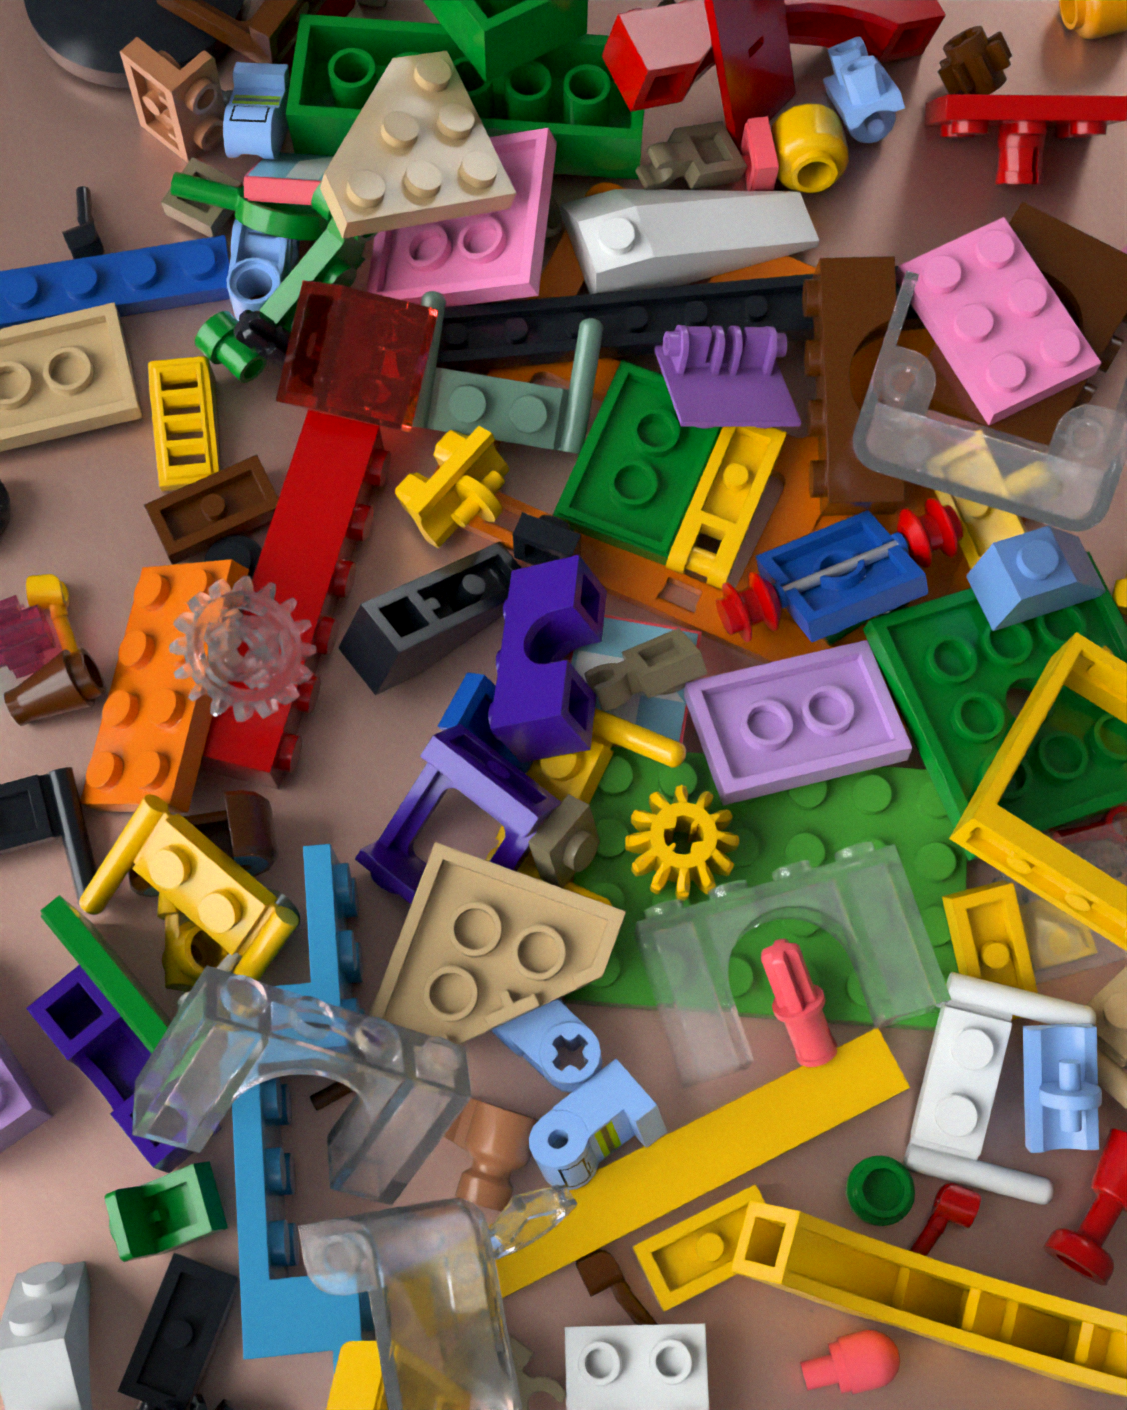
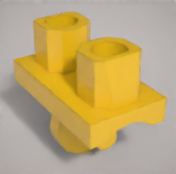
M478 426L470 436L449 430L436 444L433 454L440 466L437 472L430 479L418 472L414 474L409 473L395 488L398 500L404 510L413 518L425 540L438 549L459 526L465 528L476 515L488 522H494L503 512L501 504L494 495L505 484L503 477L510 469L495 449L493 434L481 426Z

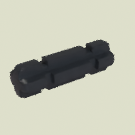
M245 310L239 315V322L234 327V335L238 341L250 349L255 346L259 355L289 375L296 374L297 380L310 389L324 391L331 386V379L337 373L333 361L321 353L316 355L313 347L281 325L276 328L274 320L261 311Z

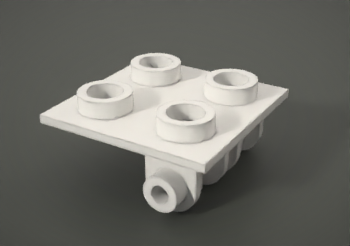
M706 1323L565 1327L566 1410H709Z

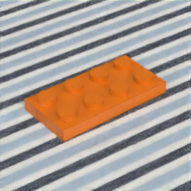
M232 559L142 567L140 579L134 591V601L125 635L119 647L118 661L110 691L102 710V720L92 758L87 766L86 780L80 799L81 805L102 812H135L145 795L152 794L160 797L167 803L169 812L188 813L249 569Z

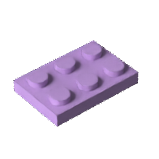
M868 640L685 683L684 698L722 805L906 761L912 750L911 743Z

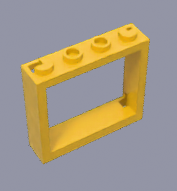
M1076 632L1050 658L949 839L1127 951V886L997 805L1063 685L1127 724V663L1114 656L1107 646L1104 645L1101 648Z

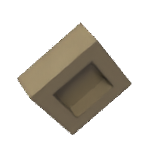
M193 157L181 172L239 188L243 187L241 181ZM170 189L161 201L167 216L208 237L217 236L234 212L172 196Z
M570 794L567 795L528 841L540 879L563 888L576 872H581L589 866L600 844L590 805Z

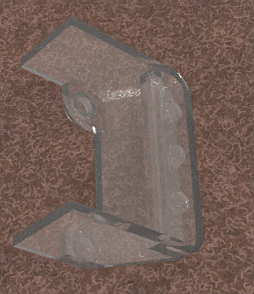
M906 271L854 430L853 448L858 460L872 471L1073 532L1085 531L1100 523L1109 510L1127 458V379L1115 411L1096 405H1081L1067 411L1058 421L1049 446L929 410L928 408L936 385V375L932 364L921 353L896 345L919 274Z

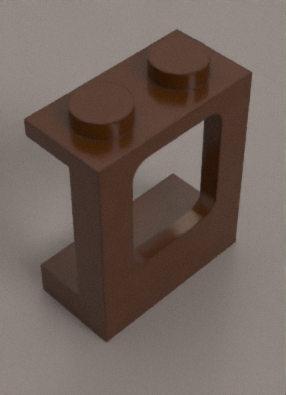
M156 0L158 5L255 62L279 64L295 43L300 14L316 15L326 1L265 0L251 19L248 21H238L203 0Z

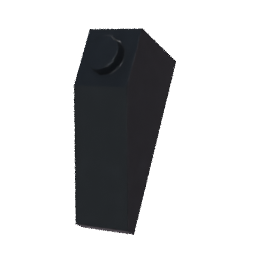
M500 541L361 603L338 649L376 696L423 673L503 615L504 601L508 598L511 572L522 567Z

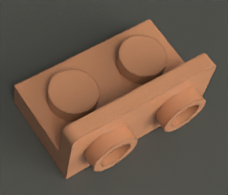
M138 37L120 51L141 127L187 163H189L192 157L196 159L204 151L211 150L220 143L223 138L225 105L215 58L204 50L181 69L176 60L167 52L160 50L157 53Z

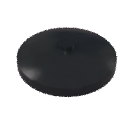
M24 0L27 15L36 37L48 55L72 74L104 86L130 88L120 51L136 37L157 53L160 50L167 52L176 60L181 69L204 50L216 60L229 47L227 44L158 5L156 0ZM203 0L238 21H246L251 5V0Z

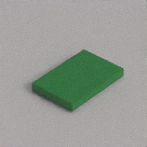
M621 360L553 512V516L567 522L575 532L666 566L675 538L722 427L698 428L695 426H681L663 375Z
M60 895L40 910L42 913L40 917L163 1069L185 1083L193 1085L212 1070L89 919Z

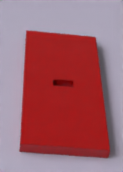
M704 0L726 128L739 152L747 120L749 118L768 116L770 121L796 94L784 0Z

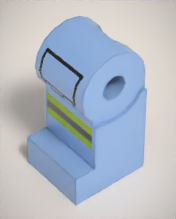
M236 62L233 70L234 89L229 104L225 108L223 121L226 156L228 158H237L242 154L258 155L263 159L276 160L289 129L286 118L290 87L288 64Z
M614 1059L539 1119L531 1130L529 1149L545 1180L550 1185L562 1190H573L586 1185L594 1177L599 1162L633 1136H636L647 1148L666 1134L667 1129L657 1104L617 1059Z

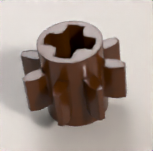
M975 26L957 34L943 46V51L947 58L939 62L941 68L937 72L948 94H954L962 89L964 94L990 95L1006 82L1007 77L1003 69L1011 66L1009 59L1012 57V54L1000 31L988 38L982 26Z

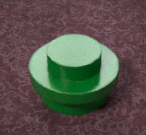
M887 1156L868 1157L853 1167L846 1181V1199L851 1210L859 1219L870 1225L888 1226L902 1220L913 1206L915 1186L911 1174L904 1165Z

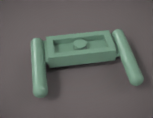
M429 291L423 294L402 424L444 432L454 430L468 436L478 426H481L490 431L495 440L580 454L586 438L604 330L603 324L594 318H587L581 321L569 390L437 368L436 364L446 299L441 293L436 291Z

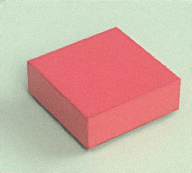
M768 116L749 118L744 126L740 154L748 166L743 173L747 191H774L779 164Z

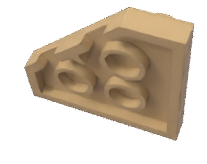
M447 51L392 58L325 170L320 190L342 238L510 209L516 195V191Z
M435 842L362 1035L424 1059H431L603 978L626 911Z

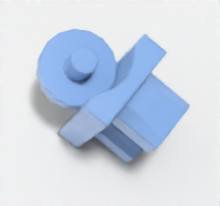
M860 36L854 37L827 50L834 74L824 78L823 83L828 97L845 123L850 135L859 142H878L892 130L896 120L895 112L904 109L905 105L901 91L878 58L873 55L868 56L862 38Z
M1091 1023L1023 1026L1025 1147L1031 1153H1042L1055 1149L1099 1150L1098 1107L1102 1105V1090L1098 1086L1097 1027Z

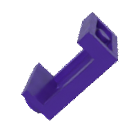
M458 724L432 736L420 755L428 763L380 838L362 848L355 857L357 862L370 871L371 878L378 886L390 893L399 894L412 904L426 867V863L414 852V841L449 788L459 790L502 824L505 829V838L489 862L516 872L531 851L528 841L561 804V801L463 725Z

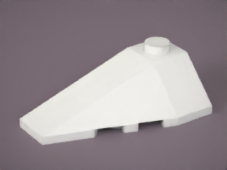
M614 189L560 204L562 219L589 294L681 286L816 248L819 245V238L800 192Z

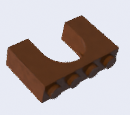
M1022 201L1009 225L1101 361L1098 370L1106 373L1125 341L1114 334L1121 322L1127 324V254ZM935 344L908 390L900 415L959 446L979 436L985 441L996 466L1015 475L1030 466L1039 465L1040 463L1052 468L1070 437V434L1060 430L1068 415L1078 420L1081 418L1098 387L1087 382L1089 379L1087 378L994 424L988 425L943 353Z

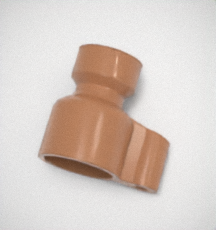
M447 1090L435 1131L472 1156L471 1168L462 1172L455 1196L485 1208L507 1213L514 1190L510 1182V1176L513 1171L525 1167L530 1161L532 1153L529 1149V1136L533 1126L539 1119Z

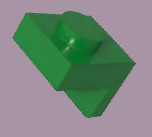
M210 1161L193 1163L141 1186L121 1188L105 1195L110 1233L116 1242L119 1257L123 1262L166 1254L228 1229Z

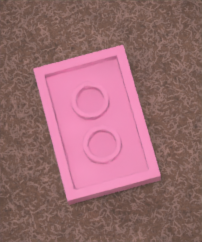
M1005 217L898 266L896 282L988 425L994 424L1095 375L1101 365V361Z

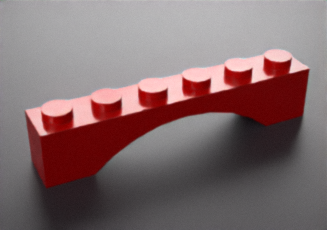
M683 0L676 4L647 9L635 8L624 13H618L601 56L630 112L682 102L693 84L715 65L704 0ZM784 0L790 44L830 48L860 36L865 43L868 56L873 55L877 57L880 63L922 55L946 16L937 0Z

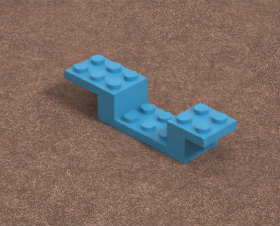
M331 844L303 846L311 983L227 991L243 1360L333 1351L335 1373L340 1349L344 1343L348 1341H375V1331L386 1330V1302L383 1286L377 1287V1285H372L370 1273L349 1271L289 1278L288 1272L289 1266H298L299 1238L296 1223H287L285 1215L284 1195L295 1194V1166L292 1153H284L282 1148L281 1126L291 1125L292 1108L289 1085L281 1084L278 1075L358 1068L357 1050L368 1048V1037L362 1035L367 1022L365 1009L359 1008L358 998H353L352 983L363 982L360 942L355 943L354 932L348 928V918L359 917L357 882L355 877L351 878L349 863L339 862Z

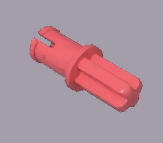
M786 938L775 940L772 946L763 949L761 953V961L775 996L772 1003L773 1013L779 1021L784 1022L796 1052L797 1062L806 1067L823 1065L835 1057L837 1054L836 1047H838L835 1038L832 1037L823 1012L826 1002L824 992L818 985L813 984L800 946L796 943H789Z

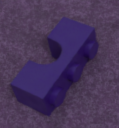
M580 555L533 565L511 572L509 594L503 604L505 623L502 645L496 655L498 674L494 702L489 707L488 719L493 735L521 763L591 750L596 694L570 662L562 659L579 647L602 642L607 590Z
M80 965L26 1008L69 1062L75 1064L102 1093L114 1110L110 1113L153 1168L166 1173L172 1172L222 1129L221 1125L187 1083L163 1069Z

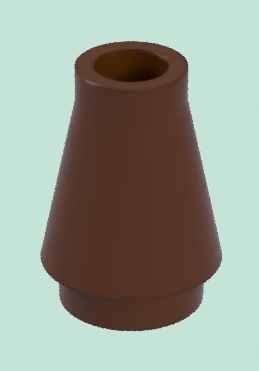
M81 648L71 653L69 650L64 649L17 687L5 692L4 700L16 723L24 726L35 720L92 707L95 705V698L106 693V686L96 662L88 651Z

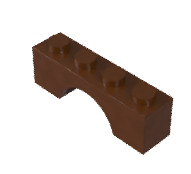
M895 256L820 258L812 279L804 280L802 293L804 317H813L814 339L806 340L804 354L806 377L816 378V399L808 400L806 416L808 437H818V460H811L809 464L810 497L820 498V516L857 515L866 510H869L872 515L895 514L905 501L902 439L887 434L871 424L857 407L850 388L852 358L868 344L887 336L897 318Z

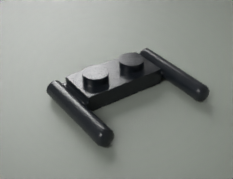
M72 767L60 768L44 775H33L0 784V855L58 840L59 837H62L77 903L80 906V897L96 874L97 868Z

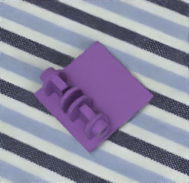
M677 325L675 331H666L664 333L663 345H655L654 351L681 426H695L698 428L757 427L764 429L771 427H800L801 419L775 360L776 357H784L786 355L787 337L785 333H777L773 326L745 327L743 335L739 326H730L725 338L721 326H712L710 329V327Z

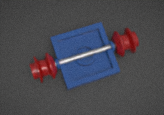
M929 498L925 502L924 515L917 517L910 509H902L899 514L897 533L892 535L888 533L869 510H866L756 556L759 574L755 571L749 572L748 587L737 591L729 582L722 584L723 597L716 600V607L721 622L729 635L739 633L745 642H750L752 640L753 626L763 623L773 632L778 630L782 609L785 608L811 642L839 633L843 629L886 611L894 610L905 603L929 594L926 573L919 566L922 568L930 567L932 564V552L938 549L949 558L957 555V541L963 538L961 522L950 505L942 506L935 498Z

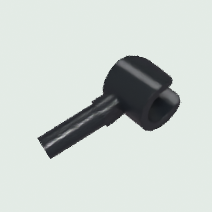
M85 186L78 187L76 189L79 226L63 231L62 234L73 259L103 255L105 250L92 217L91 191Z

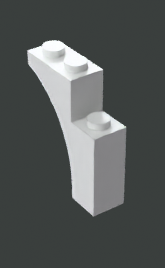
M85 1261L62 1265L59 1262H45L35 1265L25 1272L16 1274L0 1321V1392L5 1410H92L89 1366L91 1283Z

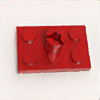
M947 94L927 102L925 106V127H941V138H974L975 135L987 134L988 127H999L998 172H996V185L1043 184L1044 172H1042V161L1047 128H1056L1055 138L1087 139L1091 138V136L1106 135L1107 125L1127 121V96Z

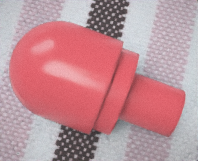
M863 1330L837 1337V1341L828 1343L830 1355L800 1362L807 1391L838 1383L841 1394L851 1392L854 1395L888 1385L898 1373L900 1354L894 1341L885 1333L877 1330Z

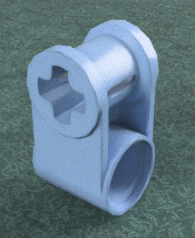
M235 219L232 228L231 258L226 281L235 318L239 321V315L243 311H259L298 264L300 240L265 234L251 229ZM256 295H266L260 299H250Z
M561 998L491 1030L510 1050L519 1057H523L552 1086L561 1092L572 1093L602 1069L601 1050L597 1037L591 1029L567 1008ZM563 1046L571 1052L577 1050L580 1046L584 1047L582 1053L586 1066L580 1071L572 1065L565 1067L562 1071L559 1070L561 1062L557 1051Z

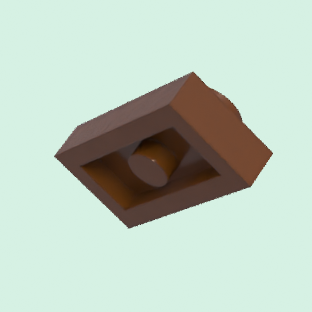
M256 454L144 504V507L172 565H175L208 550L221 538L241 535L272 521L279 498Z

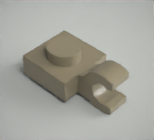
M719 121L675 128L667 142L656 143L648 147L647 153L653 163L638 166L635 172L645 190L661 189L681 176L685 177L689 187L693 190L738 182L748 166L723 122Z

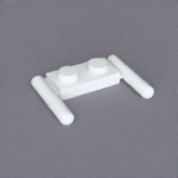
M950 972L945 989L944 1003L941 1005L910 1132L911 1139L905 1152L903 1165L908 1171L1046 1205L1054 1196V1185L1050 1179L977 1160L978 1156L981 1155L1012 1028V1015L1051 1025L1091 1023L1095 1026L1096 1013L1092 1007Z

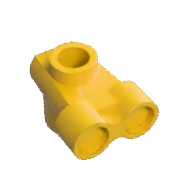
M159 893L157 917L165 920V950L162 954L165 988L194 992L229 953Z

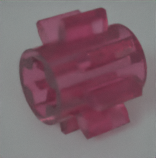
M17 595L0 601V669L8 666V669L10 671L13 670L16 678L19 679L35 673L44 666L43 659L45 656L43 652L56 648V643L41 606L35 604L25 608L24 604H20Z

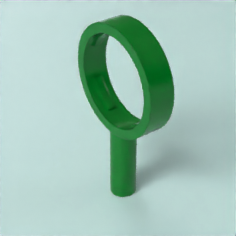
M175 172L171 181L170 192L172 196L235 211V218L240 223L265 234L295 240H318L329 224L312 205L248 201V198H244V186L239 188L180 172Z

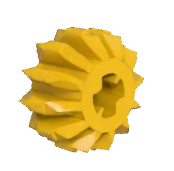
M683 785L677 786L673 799L674 804L671 805L664 795L656 791L649 797L652 813L645 810H634L632 813L631 824L640 832L626 836L625 849L632 853L642 854L632 863L631 870L635 876H643L653 870L656 871L650 887L651 892L659 895L669 880L676 882L675 894L677 899L685 901L689 896L690 881L693 880L703 893L710 894L716 886L711 872L723 876L730 875L734 863L724 853L737 850L739 836L731 832L722 831L732 820V814L728 809L719 810L711 815L708 813L713 800V795L709 791L703 792L699 796L697 803L692 804L687 802V787ZM674 832L688 833V843L693 840L697 841L692 843L689 854L675 853L676 843H672Z

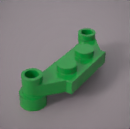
M322 181L313 193L311 205L329 222L327 229L259 309V311L274 320L276 328L281 325L302 341L314 331L318 323V316L334 297L342 295L351 287L356 279V270L366 260L362 256L366 242L378 234L377 232L342 238L320 190ZM229 311L218 312L201 326L195 338V346L213 364H223L240 382L248 383L264 370L267 359L257 353L255 346L250 349L236 339L234 327L239 321Z

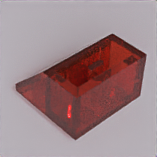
M303 280L276 402L410 433L439 310L343 285Z

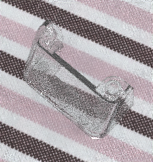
M446 1198L298 1226L304 1265L309 1279L319 1290L330 1295L340 1296L368 1291L388 1410H523L489 1226L484 1213L474 1203L463 1198Z

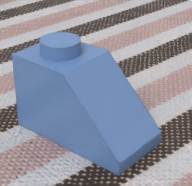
M1049 525L992 543L966 575L992 631L1100 597L1106 591L1079 537Z

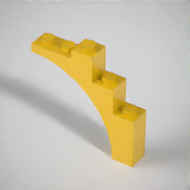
M749 1201L731 1272L841 1312L896 1326L939 1343L999 1359L1054 1380L1108 1395L1114 1394L1127 1398V1316L1052 1296L954 1266L848 1230L801 1211Z

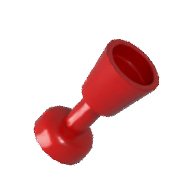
M1115 1128L1109 1130L1091 1183V1189L1097 1197L1077 1232L1068 1228L1056 1229L1049 1235L1043 1246L1044 1250L1059 1263L1078 1275L1102 1286L1107 1285L1114 1272V1261L1102 1246L1121 1212H1127V1132Z

